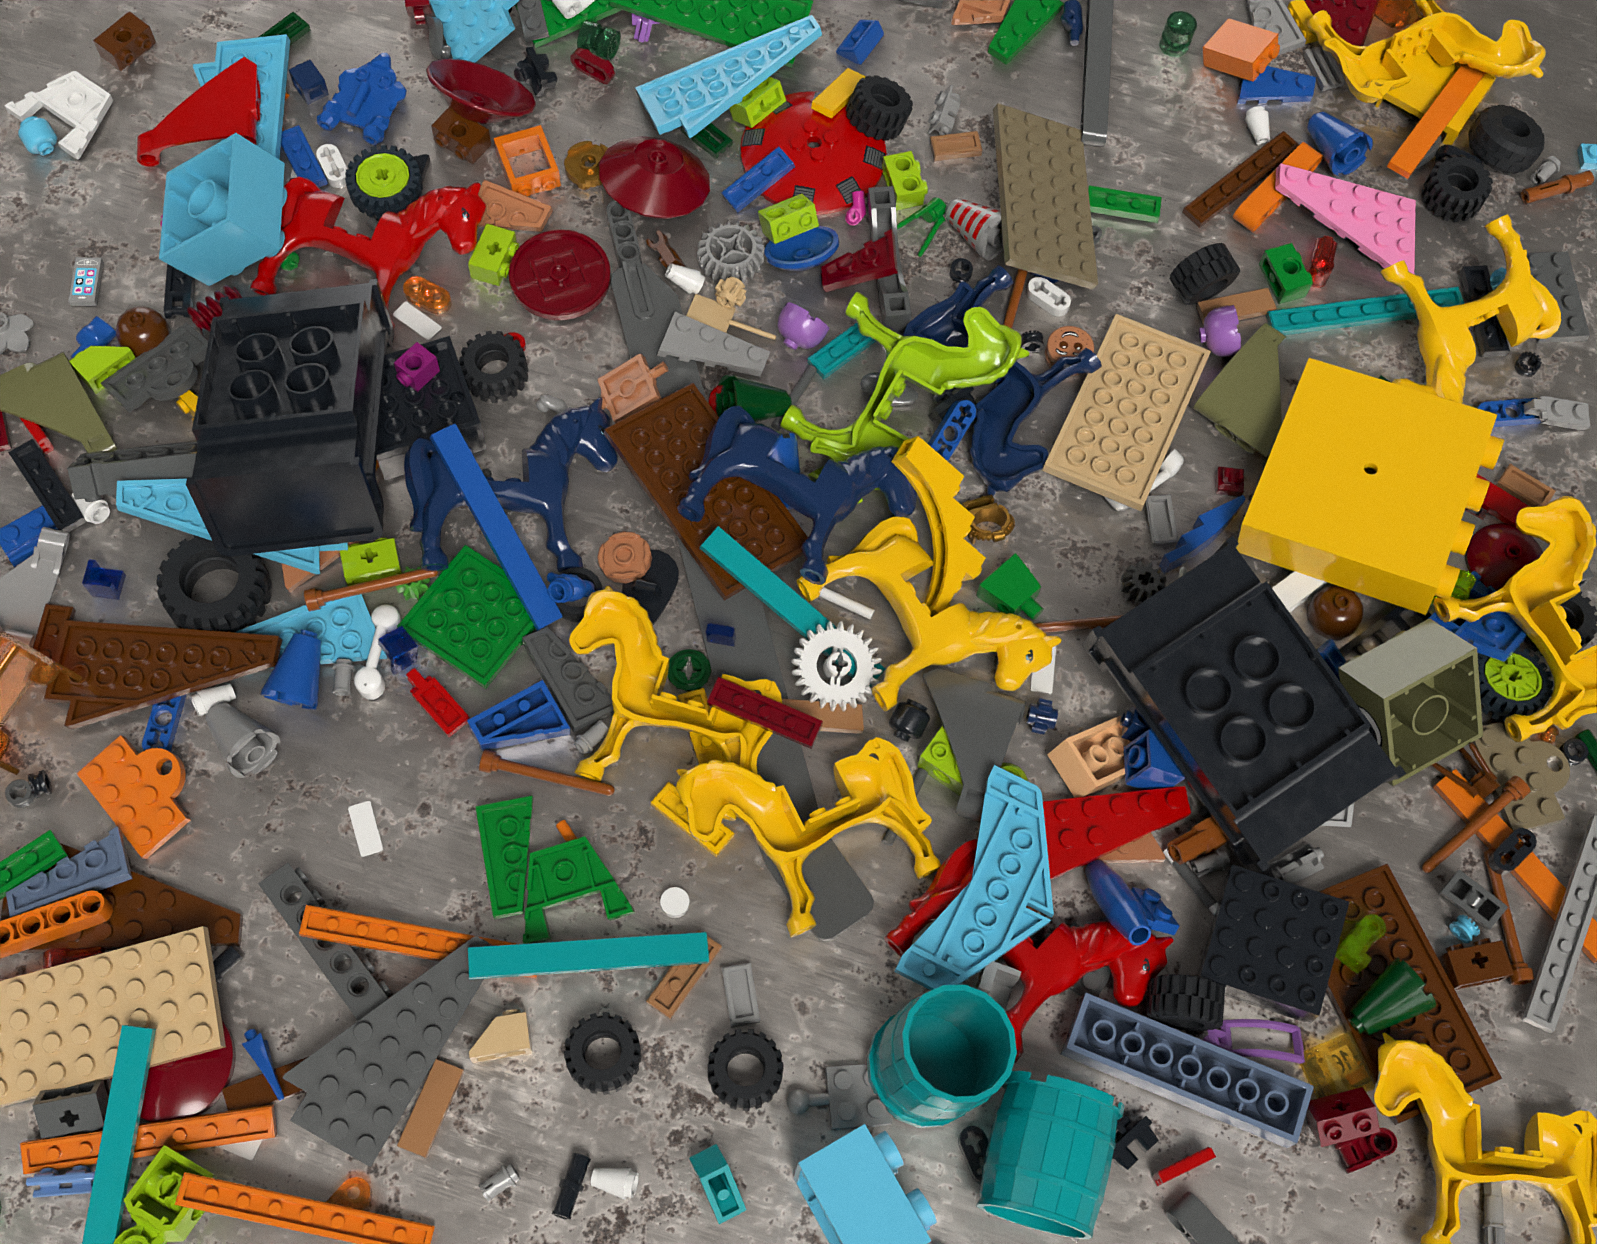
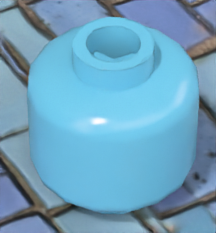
M32 116L26 118L20 124L18 136L31 154L45 156L53 152L58 138L46 119Z

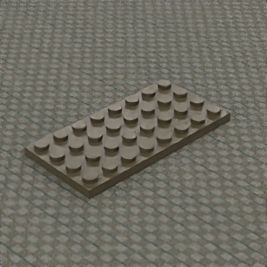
M997 103L993 108L1005 265L1093 290L1098 285L1084 145L1081 142L1082 130Z

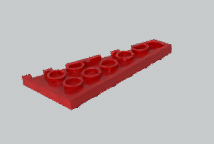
M1179 786L1043 801L1050 880L1056 879L1072 869L1086 865L1120 849V847L1132 841L1135 842L1151 832L1160 830L1188 817L1191 814L1186 787Z

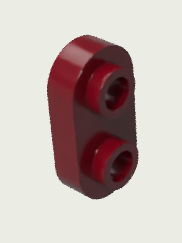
M577 48L570 56V60L577 70L600 83L608 84L615 77L612 63L592 54L588 49Z

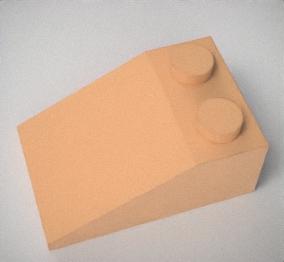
M1121 716L1065 739L1047 754L1074 798L1092 796L1125 777L1124 747L1131 741L1121 738L1123 728L1120 725Z

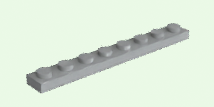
M1597 815L1592 816L1589 820L1522 1021L1548 1033L1555 1031L1597 904Z

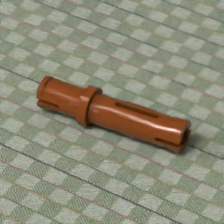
M1590 170L1575 175L1566 174L1558 180L1523 189L1520 197L1526 205L1558 194H1570L1575 189L1592 185L1594 175Z

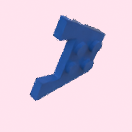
M1475 571L1462 582L1459 588L1461 592L1473 599L1496 592L1492 586L1487 588L1480 581L1481 576ZM1436 612L1429 617L1475 646L1477 653L1503 662L1510 657L1527 637V634L1505 612L1489 613L1477 621L1471 623L1465 621L1461 626L1451 621L1443 622Z

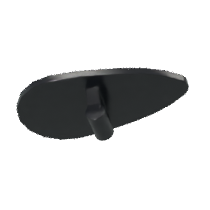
M651 550V566L643 577L634 582L623 583L622 593L638 600L640 606L648 612L649 619L653 625L657 622L672 598L679 578V570L674 559L669 554L660 550Z

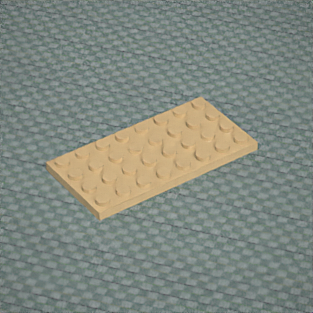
M1116 314L1097 353L1102 367L1093 373L1087 374L1042 471L1142 511L1211 351Z
M204 926L0 981V1107L37 1098L42 1090L67 1088L112 1078L122 1025L156 1029L149 1068L225 1048L208 928Z

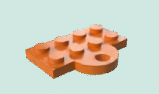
M120 735L77 773L141 858L148 859L191 821L175 800L185 783V767L181 759L170 751L161 748H151L138 753L128 739ZM171 760L172 770L168 774L163 775L161 772L163 763Z

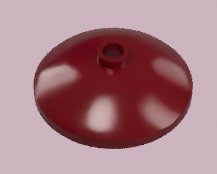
M1500 523L1491 524L1479 529L1472 536L1465 552V561L1470 574L1473 571L1477 572L1481 576L1480 581L1487 588L1492 586L1498 591L1525 565L1539 559L1543 551L1532 536L1523 534L1515 526Z

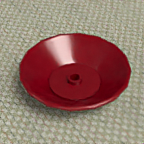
M441 59L432 61L426 68L429 81L457 114L473 122L493 124L530 114L536 107L532 93L520 82L503 72L483 64L460 59Z
M639 136L623 139L609 147L599 162V179L607 194L623 208L645 217L669 219L688 215L703 205L710 192L709 173L701 160L686 147L665 138Z

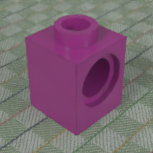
M418 342L394 362L397 371L396 377L399 382L405 387L411 386L417 392L440 371L436 356Z

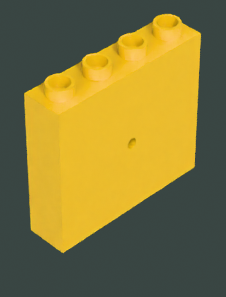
M1308 358L1242 522L1238 538L1239 544L1236 549L1241 554L1426 615L1434 596L1447 600L1450 599L1458 579L1460 568L1446 563L1450 551L1465 555L1474 532L1475 524L1462 521L1461 519L1465 508L1479 512L1485 499L1490 481L1477 478L1476 476L1480 466L1493 470L1500 455L1504 439L1491 435L1498 414Z

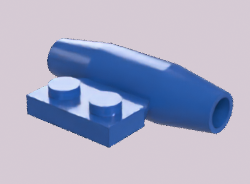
M1094 860L1087 865L1085 875L1093 898L1110 924L1131 944L1142 945L1146 943L1151 937V930L1171 935L1176 934L1180 925L1172 916V911L1160 899L1159 893L1149 888L1143 890L1133 887L1130 889L1123 878L1102 860Z

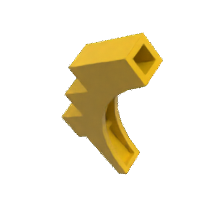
M916 436L903 441L891 462L906 476L917 492L931 529L934 565L928 594L924 603L930 609L931 617L950 607L949 602L953 595L960 590L963 581L973 580L981 573V566L986 557L964 539L971 531L970 525L975 518L973 514L953 498L960 490V483L964 475L923 439Z

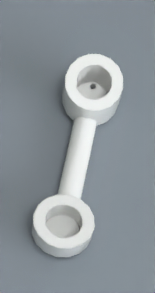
M1176 449L1162 463L1160 472L1157 474L1150 492L1167 479L1175 476L1181 469L1184 458ZM1105 497L1107 502L1117 511L1130 508L1127 505Z
M381 605L374 609L371 620L376 630L365 667L358 670L354 677L356 689L363 698L368 700L380 697L385 689L384 678L377 670L386 632L394 631L401 622L400 613L392 605Z

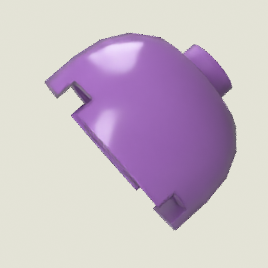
M788 302L778 317V330L785 338L783 343L795 351L798 347L812 349L819 345L830 328L819 318L816 317L814 319L810 316L807 310Z
M1234 305L1213 309L1205 317L1203 327L1199 328L1200 342H1205L1207 349L1214 355L1231 357L1241 349V337L1237 330L1239 321Z

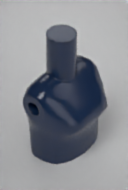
M1068 0L1063 5V14L1060 21L1064 29L1070 33V44L1077 46L1079 45V36L1083 32L1082 7L1077 0Z

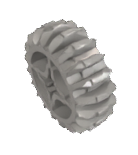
M728 220L726 225L722 226L718 222L716 229L709 227L708 233H703L697 251L699 266L701 269H704L706 276L712 275L714 282L718 279L726 281L729 277H735L744 284L746 277L753 279L754 273H759L761 265L764 263L763 255L765 254V248L762 245L763 241L761 237H757L756 230L750 231L748 224L741 227L739 221L735 225H731ZM742 246L746 247L749 250L750 254L746 253V250L743 249ZM712 252L716 253L720 260H717L712 255Z

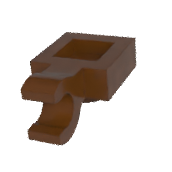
M659 230L656 232L659 236L657 243H654L649 238L646 240L650 248L660 253L659 260L666 269L671 263L686 267L675 249L670 246L668 238L664 233Z

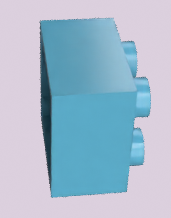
M235 133L167 172L159 260L211 286L230 275H239L247 266L264 257L270 258L275 256L281 250L285 240V234L281 230L282 207L287 199V190L283 187L285 163Z
M864 1124L798 1163L793 1179L829 1244H929L931 1242L926 1231L937 1223L936 1217L925 1196L918 1188L906 1195L894 1175L898 1173V1168L903 1166L904 1163L896 1145L886 1131L872 1137L867 1126Z

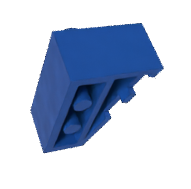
M543 680L467 720L468 727L481 751L570 735V727Z

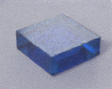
M712 623L707 624V642L735 647L736 632L734 627Z

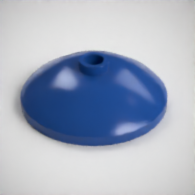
M818 226L776 244L770 240L765 247L764 253L768 263L776 268L789 271H805L813 269L831 258L839 247V237L833 229Z

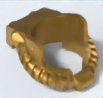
M992 494L962 503V506L975 516L970 525L971 531L968 534L971 544H975L976 539H982V541L993 540L994 543L1005 540V536H1008L1015 527L1013 516L1009 514L1004 506L1000 504L998 506L997 502L994 503ZM981 522H993L999 525L1001 530L991 532L980 529L977 525Z

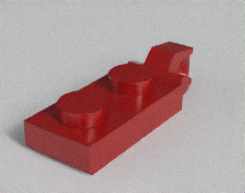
M415 668L406 674L407 680L414 687L410 690L413 698L448 738L467 724V720L470 719L469 715L435 677L432 678L429 675L424 679Z

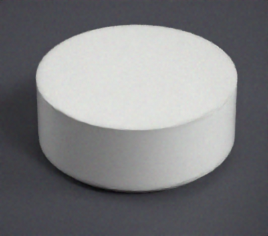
M678 887L667 889L660 899L663 913L671 918H679L685 915L690 905L689 896L686 891Z

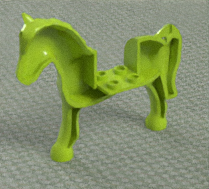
M856 292L848 304L845 315L855 319L858 323L859 332L866 337H871L883 345L887 353L876 388L859 418L847 427L827 429L807 421L801 409L791 405L785 413L780 427L794 432L802 440L811 441V452L827 455L835 462L844 461L854 454L873 447L895 446L900 448L903 441L910 438L881 423L882 419L886 421L893 410V406H891L895 396L899 398L907 385L905 380L938 396L945 390L953 388L962 389L989 385L997 379L1004 377L1017 359L1028 357L1029 351L1021 348L1022 339L1019 332L1006 325L999 324L982 307H974L965 312L963 322L969 336L968 347L966 348L949 347L932 339L918 336H902L877 321L870 312L868 298L860 292Z

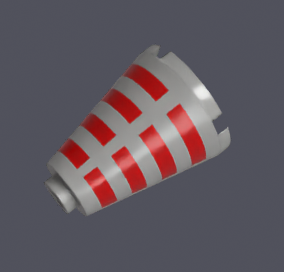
M961 198L951 200L947 204L945 209L946 219L981 257L991 260L1004 250L1000 210Z

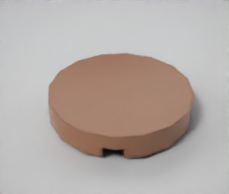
M634 532L613 534L605 544L601 545L597 557L599 567L606 578L616 583L626 584L634 582L643 577L651 566L652 554L650 546L646 540Z

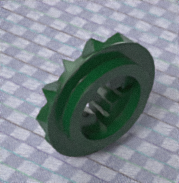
M692 649L681 650L669 660L668 679L677 690L682 689L690 692L691 690L701 689L703 685L708 683L711 666L707 657L701 652ZM688 662H691L692 670L697 671V673H692L690 680H687L686 673L681 672V670H686Z

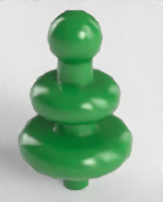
M292 252L281 264V268L284 271H292L297 268L300 261L299 255L296 252Z

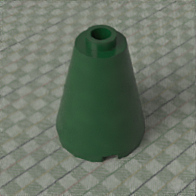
M735 375L723 376L718 386H722L721 393H716V412L718 417L730 407L740 406L751 415L755 422L784 416L792 404L791 397L786 390Z
M1397 957L1349 1010L1352 1017L1348 1020L1359 1034L1364 1032L1366 1035H1371L1432 1010L1436 1007V1001L1431 993L1427 996L1424 994L1423 986H1425V983L1404 960L1400 962L1399 957Z

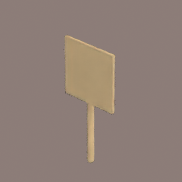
M695 294L686 315L727 333L729 325L773 340L776 339L774 334L732 320L736 310L735 307L732 309L724 308L717 301Z

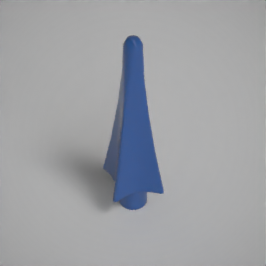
M250 1029L245 1032L244 1036L247 1042L242 1043V1045L264 1074L277 1099L281 1101L284 1099V1094L274 1069L268 1041L263 1039L262 1033L258 1034L256 1029Z

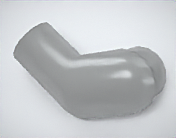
M549 394L540 396V399L536 402V406L541 412H547L551 409L558 414L568 408L562 399Z

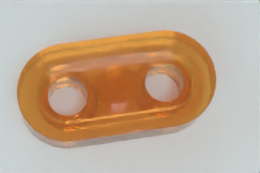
M418 276L411 277L405 281L403 290L409 302L436 315L444 314L451 308V297L446 289Z
M353 1177L346 1180L325 1203L363 1211L372 1199V1188L364 1179ZM353 1188H359L360 1194L356 1199H351L349 1195Z

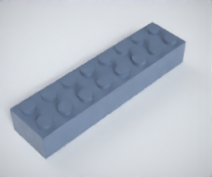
M1085 993L1079 1000L1060 1054L1285 1148H1289L1298 1142L1314 1088L1311 1084L1088 993Z

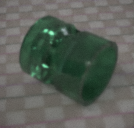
M1176 11L1169 15L1159 40V47L1164 54L1171 57H1180L1187 53L1197 29V21L1191 14L1184 11Z
M588 19L583 23L579 31L577 48L588 49L592 54L595 52L596 56L612 61L619 49L621 33L608 26L603 28L600 23Z

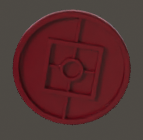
M551 230L531 237L517 249L510 262L509 281L514 297L530 313L549 320H569L589 313L601 303L609 290L611 270L606 253L593 239L576 231Z

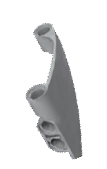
M43 527L39 535L37 547L34 546L33 555L0 577V653L24 659L29 658L45 604L50 603L69 544L70 533Z

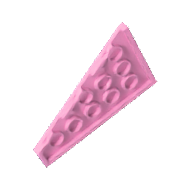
M1282 163L1276 168L1275 189L1289 197L1296 205L1300 206L1302 204L1315 213L1314 218L1329 229H1333L1343 239L1348 237L1360 246L1358 248L1359 251L1373 261L1378 262L1384 269L1404 260L1408 271L1414 274L1416 200Z

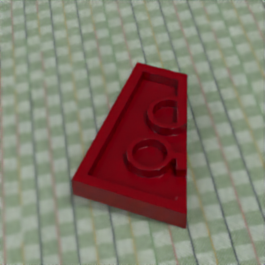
M890 229L884 232L885 236L875 242L870 240L864 243V248L853 254L847 252L821 267L822 286L825 292L898 274L893 230Z

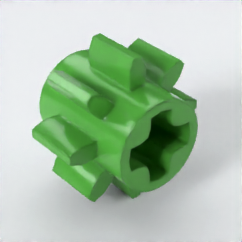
M407 566L406 570L403 573L421 569V567H418L417 569H410ZM430 578L398 585L396 589L398 593L404 592L403 595L406 601L410 598L419 600L429 589L426 584L431 581Z

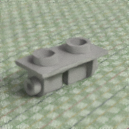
M950 85L944 92L940 91L934 102L937 105L936 109L928 120L930 123L928 134L934 129L939 132V135H948L952 132L955 122L953 117L957 115L961 104L960 95L951 93L953 85Z
M1307 844L1270 863V867L1263 872L1267 876L1295 884L1325 868L1321 863V858L1324 857V854L1319 847L1313 848L1310 844Z

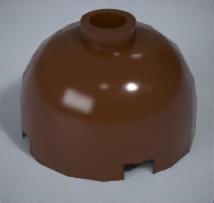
M145 306L126 310L120 316L116 325V337L120 346L129 347L135 358L157 347L164 341L166 336L171 334V329L164 316L155 309Z
M1333 585L1324 587L1313 596L1307 606L1308 621L1310 620L1311 625L1314 627L1313 630L1325 639L1337 641L1356 632L1362 622L1364 608L1360 598L1354 591Z

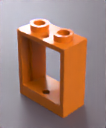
M541 125L493 138L496 155L510 190L528 197L532 194L550 191L561 186L559 170ZM541 149L549 169L515 178L508 158Z

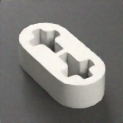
M332 144L320 146L316 154L328 183L334 188L345 187L347 167L338 148ZM330 155L333 161L329 162L326 156ZM337 170L340 177L337 178L333 171Z
M1035 277L1028 283L1026 294L1032 302L1053 316L1060 317L1067 314L1071 299L1066 292L1043 277ZM1039 287L1043 289L1042 291L1039 290L1038 292L1034 291V289H1039ZM1059 301L1063 303V305L1060 304V305H1058V306H1056V305L1054 304V303H1058Z

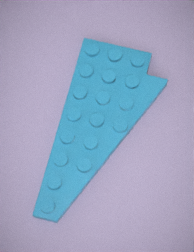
M812 15L637 86L635 87L637 95L659 135L683 126L686 134L691 138L731 106L740 103L745 95L822 36L821 28Z
M287 34L217 42L215 62L193 64V69L200 86L202 87L209 80L243 57L257 64V77L261 92L260 122H257L256 145L279 159L290 50L289 37Z

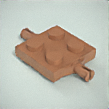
M638 354L597 379L601 388V397L603 398L602 409L607 408L610 411L613 422L617 423L662 399L656 386V378L669 371L667 365L661 362L650 369L646 358L642 354Z

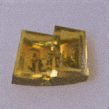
M1350 1031L1304 1051L1305 1062L1301 1063L1300 1066L1309 1084L1314 1086L1313 1092L1316 1098L1363 1087L1366 1092L1375 1089L1376 1082Z

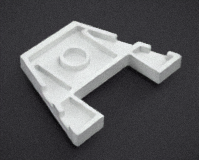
M74 70L46 84L48 88L37 93L31 91L24 95L25 99L15 104L11 101L5 105L6 110L20 121L31 117L41 107H44L72 126L74 129L58 143L62 150L78 160L107 113L113 99L108 92Z

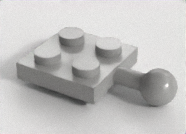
M867 1064L826 1067L827 1093L808 1094L805 1090L795 1089L787 1097L788 1108L796 1114L804 1113L812 1106L828 1105L831 1131L855 1129L864 1124L867 1127L890 1126L892 1124L891 1114L886 1110L887 1107L880 1101L877 1093L874 1094L868 1081Z

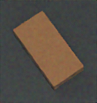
M978 131L930 137L934 162L982 156L983 150Z
M1512 464L1506 467L1496 483V486L1530 507L1546 506L1556 492Z

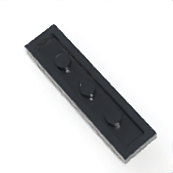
M1487 265L1462 267L1460 276L1467 303L1479 300L1493 291ZM1496 315L1474 326L1481 357L1506 356L1510 349L1507 338Z
M33 439L8 452L59 531L69 533L87 522Z

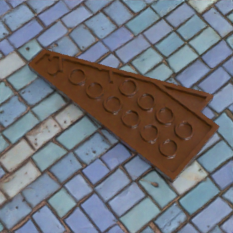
M65 620L44 699L51 703L70 704L64 726L74 730L275 667L278 662L282 639L275 635Z
M61 843L69 859L82 852ZM57 863L49 869H47L46 871H44L43 873H47L48 871L55 868ZM131 871L133 879L98 891L113 906V913L108 921L19 953L117 950L202 926L208 928L211 947L241 946L243 916L240 913ZM6 897L3 898L0 921L10 918ZM96 902L91 906L90 913H94L99 909L100 902ZM70 912L63 914L60 923H64L70 918ZM40 922L31 927L30 934L38 931ZM10 933L3 935L0 944H4L9 940Z

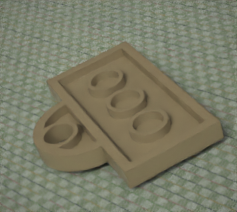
M1503 721L1483 726V736L1472 743L1476 746L1490 770L1497 777L1496 780L1501 785L1492 792L1494 800L1504 793L1505 783L1514 775L1524 780L1531 790L1524 799L1511 801L1500 811L1504 822L1515 831L1518 828L1533 830L1563 821L1565 816L1555 793L1567 784L1570 777V766L1562 751L1548 742H1531L1530 738L1521 742H1515L1506 731ZM1548 759L1554 760L1558 764L1559 770L1557 772L1549 769L1547 766Z

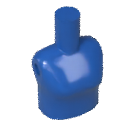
M96 316L76 335V340L80 347L70 357L73 359L77 353L84 351L90 346H108L116 337V331Z

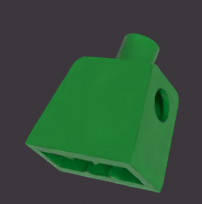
M1016 553L979 584L976 596L998 612L1018 615L1023 611L1030 619L1035 620L1044 610L1035 601L1039 595L1041 585Z

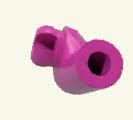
M864 191L852 192L853 206L845 215V220L849 225H857L866 215Z

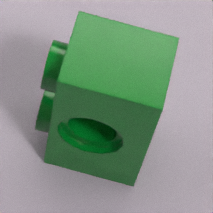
M1290 243L1264 251L1258 265L1278 304L1306 297L1313 284L1312 276L1306 271L1301 255L1295 250L1293 244Z

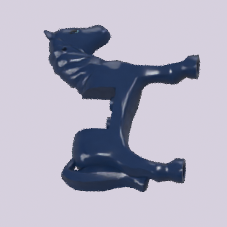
M997 265L988 276L977 281L974 288L966 282H961L952 296L928 307L910 321L906 326L903 336H918L932 339L949 347H968L969 336L963 322L965 312L974 307H982L994 292L1007 290L1013 284L1011 276L1002 266ZM1083 349L1077 356H1062L1058 358L1049 370L1041 374L1030 373L1016 361L1004 377L993 382L997 387L975 405L978 410L976 414L977 422L974 424L970 454L974 470L979 473L980 478L987 485V495L992 494L994 496L996 492H1008L1024 477L1043 469L1048 458L1046 448L1040 445H1020L1012 442V439L1020 424L1031 416L1042 398L1052 388L1072 375L1093 373L1102 367L1101 361L1090 349Z
M598 397L591 405L577 408L569 407L562 413L552 417L551 421L545 425L542 432L537 436L535 443L529 449L522 450L523 482L518 478L494 481V478L485 477L503 509L539 514L543 517L547 528L546 548L557 558V570L560 573L571 567L584 568L582 558L569 545L564 522V504L569 485L568 472L574 455L578 453L587 458L597 470L605 473L611 471L618 462V455L604 435V430L610 427V417L602 409V397ZM418 438L409 447L404 456L405 482L414 509L410 530L422 533L419 541L422 550V570L442 571L449 568L448 558L440 547L443 522L452 510L461 506H467L432 441ZM428 452H434V453L431 455V457L428 458L427 453H428Z
M730 407L723 412L713 426L706 440L705 453L701 465L689 473V479L692 483L688 487L686 497L680 501L677 507L678 512L687 520L693 522L702 520L705 514L704 500L712 487L725 478L740 477L778 496L799 513L812 519L813 527L811 533L801 547L805 556V562L800 569V573L807 581L822 585L829 574L823 559L827 539L835 524L842 522L853 512L862 497L869 494L875 488H879L886 497L889 510L896 517L909 516L915 510L917 492L906 476L891 462L899 448L895 446H879L861 451L844 461L835 462L832 459H828L816 482H813L806 475L795 473L787 469L782 463L769 459L781 438V433L763 424H757L742 407Z

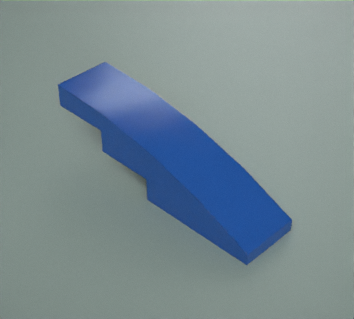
M1244 495L1199 515L1192 527L1193 530L1181 535L1176 545L1177 549L1164 554L1159 564L1162 572L1166 574L1179 567L1209 546L1239 512L1246 500Z

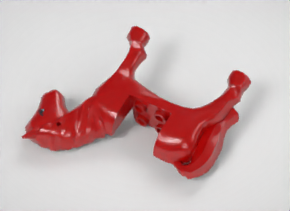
M303 177L291 179L284 186L287 190V199L282 207L281 230L285 234L284 244L275 256L270 258L264 257L263 261L258 265L257 277L252 281L250 290L261 296L276 294L275 277L287 256L297 249L313 247L341 255L373 271L376 274V279H378L389 313L390 296L397 279L411 268L419 258L425 243L438 230L441 229L448 236L452 249L459 255L470 253L475 249L477 244V226L481 222L486 210L485 202L478 195L481 184L476 182L468 188L450 185L428 191L425 195L420 196L409 204L405 210L398 213L390 211L384 213L370 239L359 233L356 236L348 234L345 229L334 226L344 202V197L322 191L310 179Z
M978 839L968 841L954 850L939 867L926 893L908 902V907L912 912L904 916L896 929L891 930L884 937L887 945L897 955L902 957L913 945L914 937L927 924L935 921L970 883ZM1109 921L1087 923L1080 927H1069L1063 922L1037 949L1033 946L1034 942L1028 937L1002 955V958L1009 967L1021 971L1019 979L1024 987L1018 1002L1006 1011L1015 1032L1017 1054L1014 1063L1024 1053L1022 1033L1034 1012L1049 997L1061 994L1074 986L1086 973L1109 966L1113 975V995L1118 1004L1126 1007L1137 1006L1143 1000L1150 979L1156 977L1167 965L1166 948L1174 941L1173 938L1170 936L1156 937V935L1151 933V937L1146 943L1133 945Z

